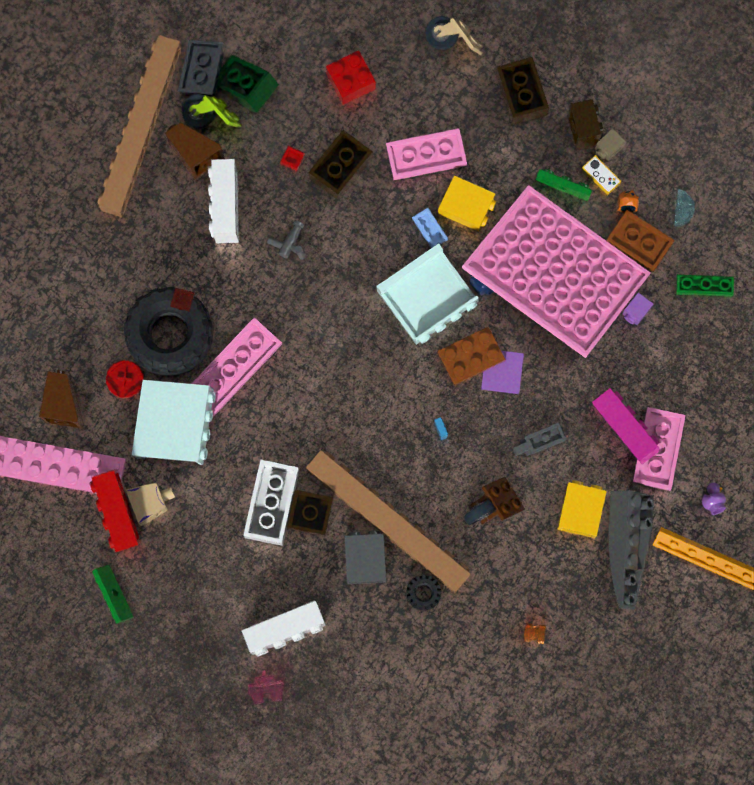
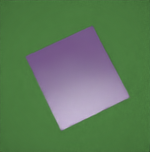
M501 351L506 359L505 362L483 372L481 390L519 394L524 353Z

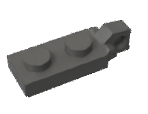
M558 422L525 436L520 440L521 445L514 447L512 450L515 457L523 453L526 456H532L567 441V438Z

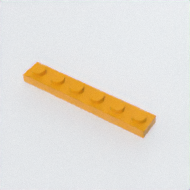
M663 527L660 528L654 539L653 546L754 590V567Z

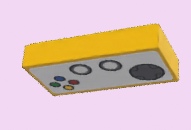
M596 155L582 167L586 175L607 196L622 182Z

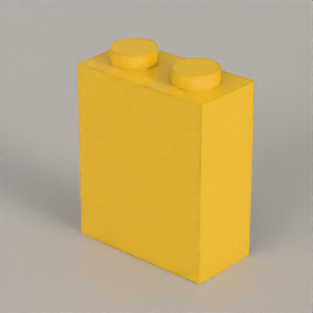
M454 175L438 208V214L479 232L481 227L485 228L489 217H487L489 210L493 211L497 201L494 200L495 193Z
M572 480V483L568 482L557 530L596 538L606 491L602 490L603 487L598 485L588 487L584 486L583 482Z

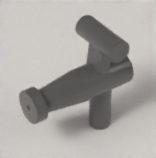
M295 220L293 222L294 226L284 242L272 237L268 238L267 244L280 248L278 252L280 256L288 258L291 251H293L300 260L306 258L303 248L301 246H294L300 230L304 228V224L300 221Z

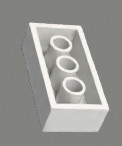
M234 159L212 160V166H208V175L212 183L209 184V196L212 203H209V214H211V219H213V221H209V231L211 232V237L215 238L216 243H239L236 163Z
M260 460L243 535L245 538L283 546L300 472L298 467Z
M313 601L244 629L242 633L252 655L256 654L259 657L267 654V649L269 648L279 649L286 646V642L293 639L296 642L305 638L304 634L311 632L313 635L323 631L322 627L326 625L317 602Z

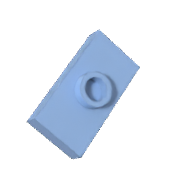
M429 208L412 217L430 248L448 240Z

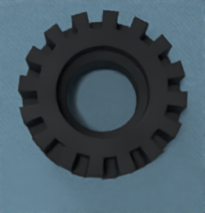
M418 575L408 584L406 597L414 609L428 611L439 603L441 587L432 576ZM422 585L428 586L431 589V597L428 600H420L416 596L418 587Z

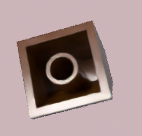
M181 122L170 126L165 133L170 147L194 180L208 171V166H212V160L225 159L220 144Z
M57 369L54 372L48 371L39 417L48 424L84 429L73 381L69 375L65 374V371Z

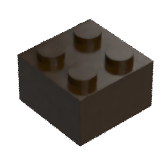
M593 99L571 103L567 116L576 151L596 147V144L602 139L601 133L604 132L602 122H598L599 109L597 104L594 105Z
M295 489L287 529L325 537L333 497Z

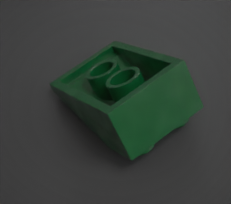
M232 54L220 69L217 89L243 107L258 113L279 84L269 71Z

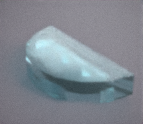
M680 189L677 191L674 227L687 224L695 212L694 200L686 191Z

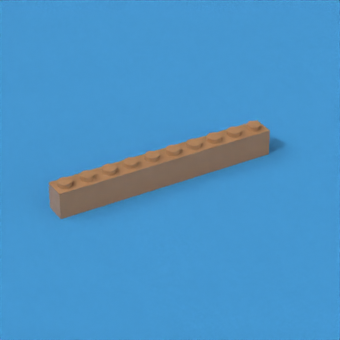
M159 35L157 41L154 40L152 56L147 59L146 73L141 76L140 90L135 93L134 107L129 110L128 124L123 127L122 141L117 144L116 158L111 161L110 175L105 178L104 192L98 198L99 207L103 212L119 217L124 216L182 49L181 43L178 40Z
M320 450L306 467V470L456 594L471 574L468 572L470 569L462 562L458 564L454 561V555L448 550L443 552L438 547L440 544L432 537L430 539L423 535L424 531L419 526L415 525L413 527L408 523L410 519L403 513L397 514L393 510L395 507L387 500L383 502L379 499L380 495L374 489L370 488L368 490L361 478L351 476L349 474L350 470L342 463L338 465L334 461L335 457L328 451L324 453Z

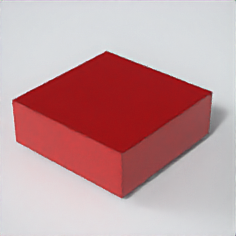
M288 146L280 164L298 171L305 153Z

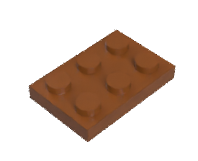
M626 210L606 241L634 261L654 272L675 240Z
M489 326L437 351L454 386L506 360Z

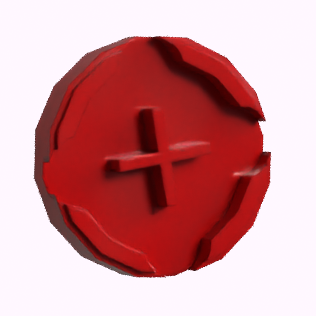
M125 360L114 363L108 369L106 375V385L109 391L120 398H131L137 395L142 388L144 380L141 368L135 362Z

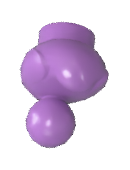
M710 483L707 486L709 495L705 494L702 497L703 507L710 510L712 515L722 513L726 509L724 505L726 496L723 493H719L722 491V487L717 483Z

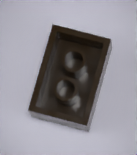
M533 56L497 66L496 77L512 125L548 115L549 106Z
M342 130L308 172L309 179L339 201L371 162L373 151L345 130Z

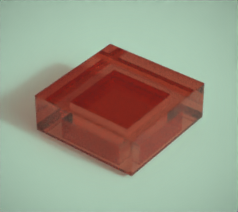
M175 287L170 306L190 312L195 293Z

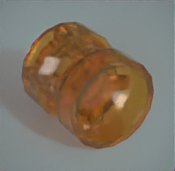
M526 623L524 642L530 643L536 640L537 644H544L546 625L539 624L536 627L532 623Z

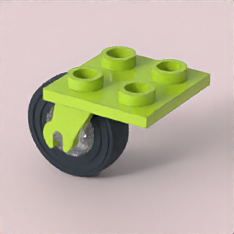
M195 94L188 97L183 103L182 117L191 127L204 128L210 125L216 113L227 125L238 128L242 127V124L239 122L240 118L233 111L230 112L226 108L228 105L221 98L217 99L214 96L209 97Z

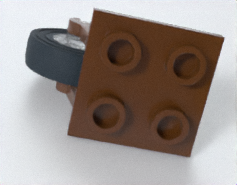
M503 477L482 487L485 495L470 504L472 510L465 514L464 519L468 525L478 521L483 525L496 516H499L503 521L524 511L525 508L512 489L510 482L506 477Z

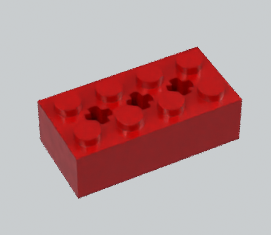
M114 469L91 477L92 481L89 483L92 492H96L98 497L96 500L98 511H102L104 515L102 524L104 529L108 530L110 534L108 538L110 548H114L115 552H119L139 545L141 540L118 470Z

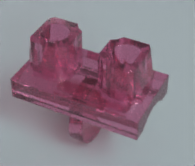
M266 670L262 671L261 677H255V683L248 684V695L251 696L254 704L263 703V694L271 693L272 701L282 700L284 680H275L274 675L267 676Z

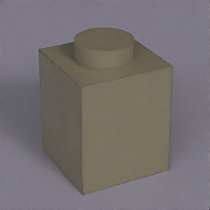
M612 128L596 144V154L601 159L609 162L624 147L626 141Z

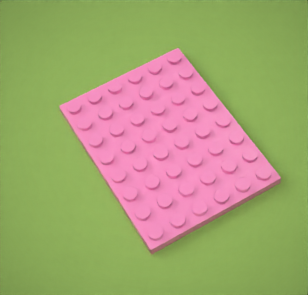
M529 185L462 266L473 277L585 358L651 274Z

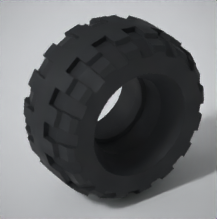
M166 286V288L150 290L144 296L141 295L133 307H130L126 322L124 323V336L130 354L141 367L159 376L173 377L192 371L207 357L213 342V325L205 305L191 292ZM167 317L179 318L187 327L185 340L179 346L172 349L159 348L152 339L154 326L160 320Z

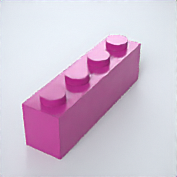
M609 388L595 399L592 404L642 465L660 451L658 447L660 442L653 434L649 436L645 431L648 428L641 419L637 421L634 418L636 413L629 405L625 407L621 402L624 399L617 390L613 392Z

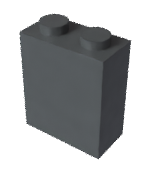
M369 531L368 535H360V532H350L349 536H345L347 585L385 583L384 534H380V531Z

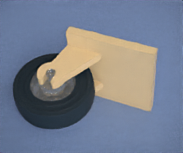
M438 16L428 23L425 32L426 39L435 49H449L456 44L458 38L463 37L471 50L479 55L483 53L480 49L482 45L469 34L471 33L470 28L461 20L457 21L447 16Z

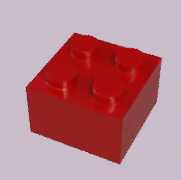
M359 50L326 66V74L342 105L376 89V81Z

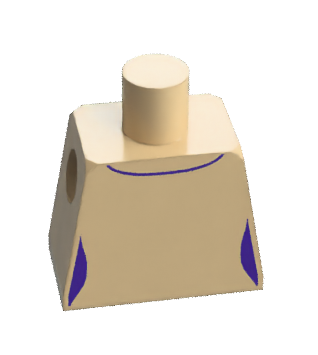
M157 483L126 490L140 526L147 524L166 512L168 508L165 501L175 498L171 487L161 491Z

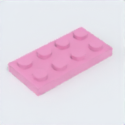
M460 129L386 143L393 180L467 166Z
M647 407L644 424L648 429L645 431L649 436L653 434L660 442L658 444L660 451L642 465L638 460L636 461L632 483L671 491L686 415Z

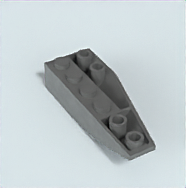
M629 490L611 491L609 555L618 606L622 609L635 610L652 535L654 495Z

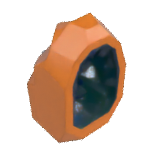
M633 190L624 191L619 194L618 211L625 213L626 210L631 213L637 212L639 197L635 195Z

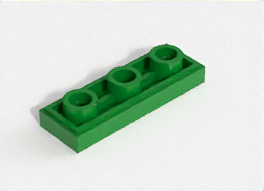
M539 169L536 177L537 182L580 199L589 200L592 190L587 184H577L572 182V179L567 176L559 177L554 175L555 173L549 169Z
M677 274L676 294L733 297L734 277ZM702 283H707L708 287H704Z
M110 565L94 569L92 573L116 624L133 618L134 616Z

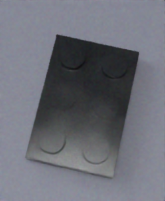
M188 41L178 88L180 94H201L215 97L225 50L223 42Z

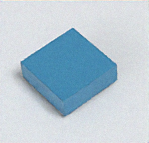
M441 417L435 419L434 424L440 439H447L448 432Z

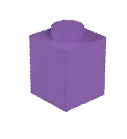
M638 292L622 313L625 316L624 319L630 324L638 325L652 308L653 303Z

